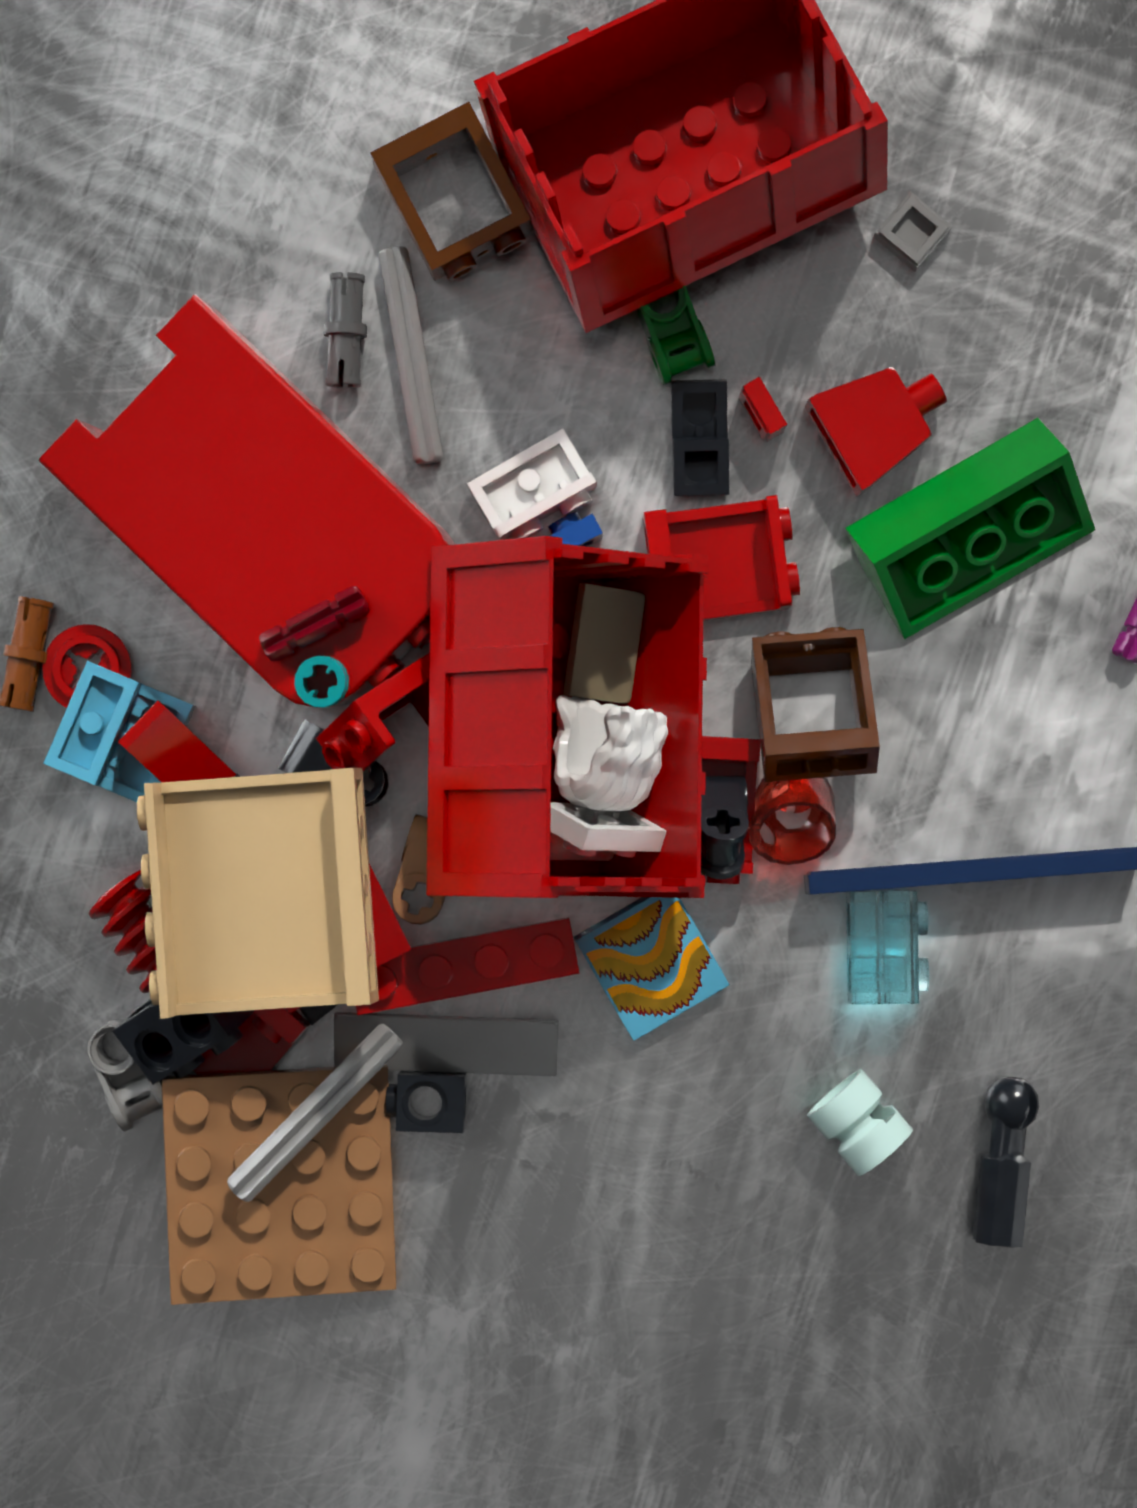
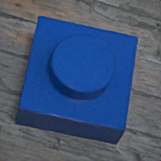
M573 512L548 526L552 534L550 536L562 538V544L588 547L603 537V532L593 513L581 519L578 512Z

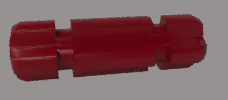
M351 586L334 595L336 600L330 602L326 599L286 620L287 625L283 628L281 625H277L261 633L259 640L266 656L271 661H280L295 653L293 648L297 646L304 648L343 627L342 622L347 620L348 623H352L367 615L370 611L369 605L361 590L356 586Z

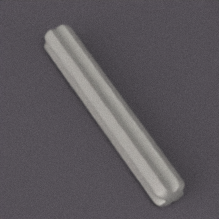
M389 247L379 252V261L412 454L416 464H429L442 460L443 451L410 258L406 247Z
M379 1024L235 1170L227 1180L230 1190L246 1203L252 1201L398 1052L403 1044L401 1039L387 1025Z

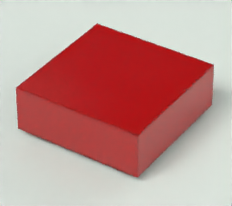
M760 376L743 385L739 394V400L763 441L766 440L768 442L784 433L787 423Z

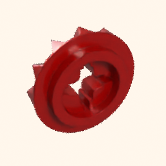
M83 624L68 628L54 638L46 650L48 652L46 663H43L42 669L45 685L51 696L59 704L66 708L68 707L76 686L74 688L72 686L77 681L76 677L80 672L78 666L75 665L76 661L70 657L71 653L77 657L81 656L90 660L95 655H99L104 651L98 665L132 679L131 654L116 634L101 626Z

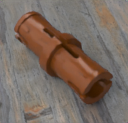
M23 596L18 597L11 644H5L3 656H7L8 659L0 696V706L34 712V701L41 664L46 663L48 652H44L51 612L54 608L53 602L35 598L29 599Z

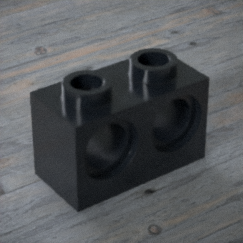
M151 999L137 1007L112 1032L154 1085L171 1073L176 1078L181 1079L204 1062L205 1058L202 1054L209 1049L216 1056L226 1051L243 1037L238 1027L255 1011L176 1015L171 1018L160 1019L159 1005L154 1006Z

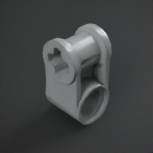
M115 1019L108 1021L92 1034L88 1041L87 1053L103 1087L110 1111L119 1127L125 1132L133 1128L134 1121L163 1108L162 1082L160 1080L153 1085L130 1054L127 1059L121 1061L113 1060L106 1055L102 1046L103 1038L124 1020ZM146 1092L150 1093L149 1095L139 1100H136L134 1102L130 1101L131 1099L141 1094H144Z

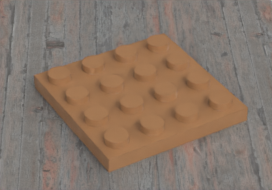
M386 1064L253 1200L247 1203L239 1199L227 1185L228 1178L337 1067L186 1075L181 1079L176 1078V1076H166L161 1080L171 1305L396 1289L390 1117L386 1116L387 1087H389L388 1066Z

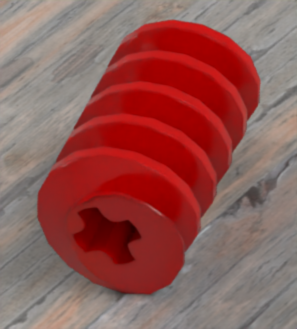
M141 870L101 895L90 909L89 916L94 920L110 916L101 933L105 938L118 935L123 936L115 947L114 953L119 957L135 953L136 956L126 970L130 975L148 972V975L139 987L142 993H148L150 972L157 970L155 947L148 946L145 934L147 912H153L152 906L148 904L152 894L151 889H145L144 886L139 888L136 886L135 883L141 876Z

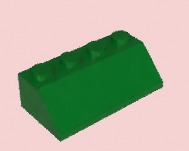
M1039 418L1034 419L845 528L862 569L904 639L1096 530L1070 452Z

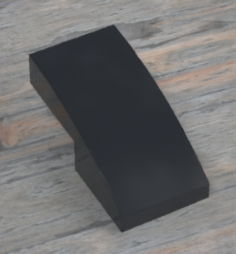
M672 380L671 424L674 496L729 495L727 380Z

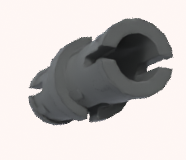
M342 272L331 273L329 322L324 323L323 332L325 337H329L325 385L343 388L344 383L348 384V388L361 387V339L367 338V326L362 323L365 275L347 272V278H345Z

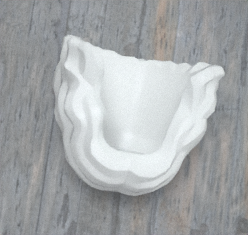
M560 695L555 702L558 728L553 745L556 759L554 779L560 794L575 806L596 811H627L647 799L654 780L662 767V747L668 735L667 716L661 712H654L652 708L636 710L630 706H618L613 703L601 705L594 699L570 698Z

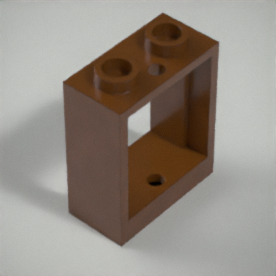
M470 102L370 152L373 165L434 281L444 276L447 277L448 281L465 276L478 266L475 261L476 259L494 250L497 256L509 253L524 244L527 240L524 234L532 231L531 218ZM471 140L510 215L437 251L399 177Z
M830 627L815 633L791 634L785 631L769 633L764 637H753L751 670L759 739H761L760 748L764 782L877 773L880 744L864 629L847 630L843 627ZM849 670L856 728L776 735L769 676Z

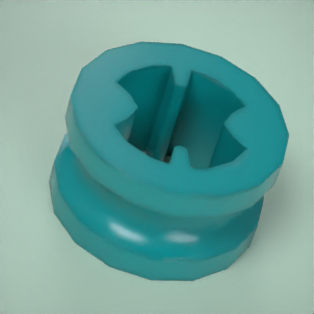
M314 656L306 659L299 666L295 674L294 686L298 696L304 703L313 707L325 708L338 704L346 696L350 678L347 669L340 661L329 656ZM319 665L328 666L326 673L332 674L335 672L337 677V685L328 688V697L324 699L316 697L319 691H309L307 685V678L316 676V666Z

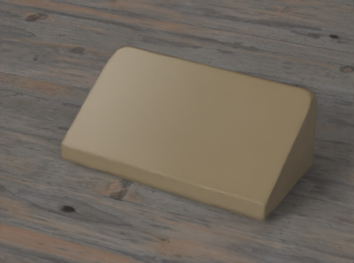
M579 583L563 695L628 704L630 702L646 599L645 594Z

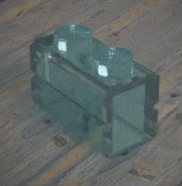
M917 891L846 892L848 1003L855 1005L919 1004V991L929 990L928 958L918 957V935L928 934L927 902H918Z

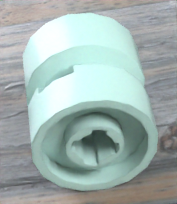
M862 1069L855 1071L837 1084L807 1114V1117L827 1140L838 1139L840 1141L838 1153L858 1176L864 1175L884 1161L913 1132V1128L893 1105L882 1106L880 1104L882 1092Z

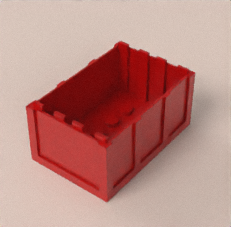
M655 0L592 31L586 27L567 36V43L496 76L493 71L473 81L490 142L531 218V227L585 333L887 190L888 120L878 102L871 103L815 0Z
M552 536L431 547L426 895L558 898V896L704 898L705 875H701L702 795H705L706 772H702L703 681H707V658L703 657L704 578H708L709 569L708 555L689 553L663 556L562 544V538ZM579 583L645 594L646 599L631 700L628 704L595 701L601 705L613 703L618 706H630L636 710L652 708L654 712H661L667 716L668 735L662 747V767L654 780L648 798L631 809V811L667 831L660 852L636 851L634 857H623L614 854L613 858L609 861L550 860L551 802L570 803L560 794L554 779L556 759L553 745L558 728L555 702L560 695H563Z

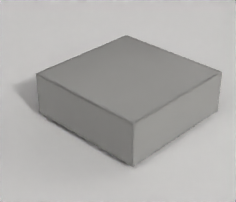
M910 191L875 232L873 237L916 272L953 226Z

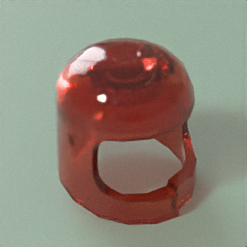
M764 777L762 778L755 793L756 811L748 826L749 843L755 852L769 862L783 865L805 863L817 859L827 852L836 838L835 796L828 779L824 777L764 782ZM788 806H795L794 813H801L811 808L810 814L802 827L795 829H786L776 818L775 811L782 810L786 812ZM763 823L772 831L774 844L765 843L760 835Z

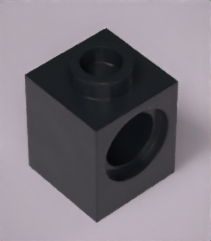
M400 1071L397 1075V1084H389V1087H387L386 1116L396 1118V1131L464 1133L467 1073ZM423 1086L435 1089L442 1100L441 1110L429 1117L417 1114L410 1102L411 1094L415 1089Z

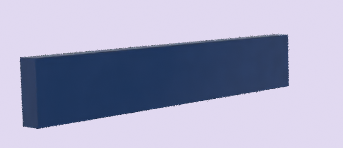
M1137 847L812 871L804 875L805 894L812 895L1137 870Z

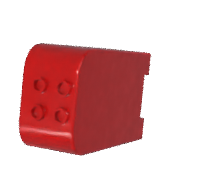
M195 294L155 335L176 355L104 432L100 428L76 419L38 461L276 692L295 704L313 707L304 703L298 696L294 686L295 674L299 666L306 659L314 656H329L344 665L350 678L346 696L338 704L330 707L350 704L403 670L406 665L401 660L413 647L415 649L419 647L422 650L430 643L431 547L454 545L455 543L449 534L218 310ZM351 586H356L361 590L369 605L370 611L367 615L352 623H348L347 620L342 622L343 627L304 648H299V646L293 648L295 653L280 661H271L266 656L259 640L261 633L277 625H281L283 628L287 625L286 620L326 599L330 602L336 600L334 595ZM326 665L316 666V676L307 678L309 691L318 690L319 692L316 697L320 699L327 698L328 688L337 685L335 672L327 674L328 666Z

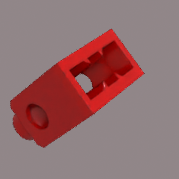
M891 367L818 393L808 399L805 409L856 497H858L930 438L932 433L923 416L945 404L947 398L943 388L932 373L905 387L896 370Z

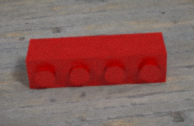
M566 917L411 946V950L377 967L379 1001L370 1005H356L357 1015L580 974L570 918Z

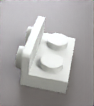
M551 802L550 860L609 861L613 858L614 854L623 857H634L636 851L660 852L667 831L631 810L619 812L596 811L578 807L571 803Z

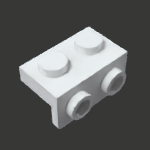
M564 428L468 482L467 486L498 540L536 535L544 529L540 520L558 510L565 517L583 508L592 501L589 492L596 489L597 481L592 473L588 472Z

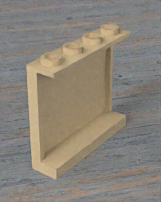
M362 768L144 783L145 795L139 796L137 800V819L140 829L142 831L147 830L149 854L142 855L141 877L144 888L151 889L153 912H147L145 934L148 946L155 947L157 970L150 972L149 992L152 1004L154 1006L159 1005L160 1019L171 1018L176 1015L338 1004H347V1006L370 1005L379 1001Z

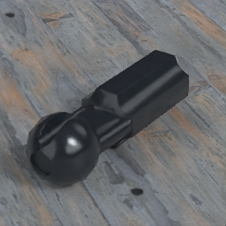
M1003 1077L996 1080L988 1088L984 1099L985 1113L992 1123L990 1150L988 1153L981 1155L973 1239L976 1240L975 1242L985 1245L1015 1248L1023 1247L1031 1162L1024 1157L1026 1129L1036 1119L1040 1106L1038 1094L1031 1083L1023 1078Z

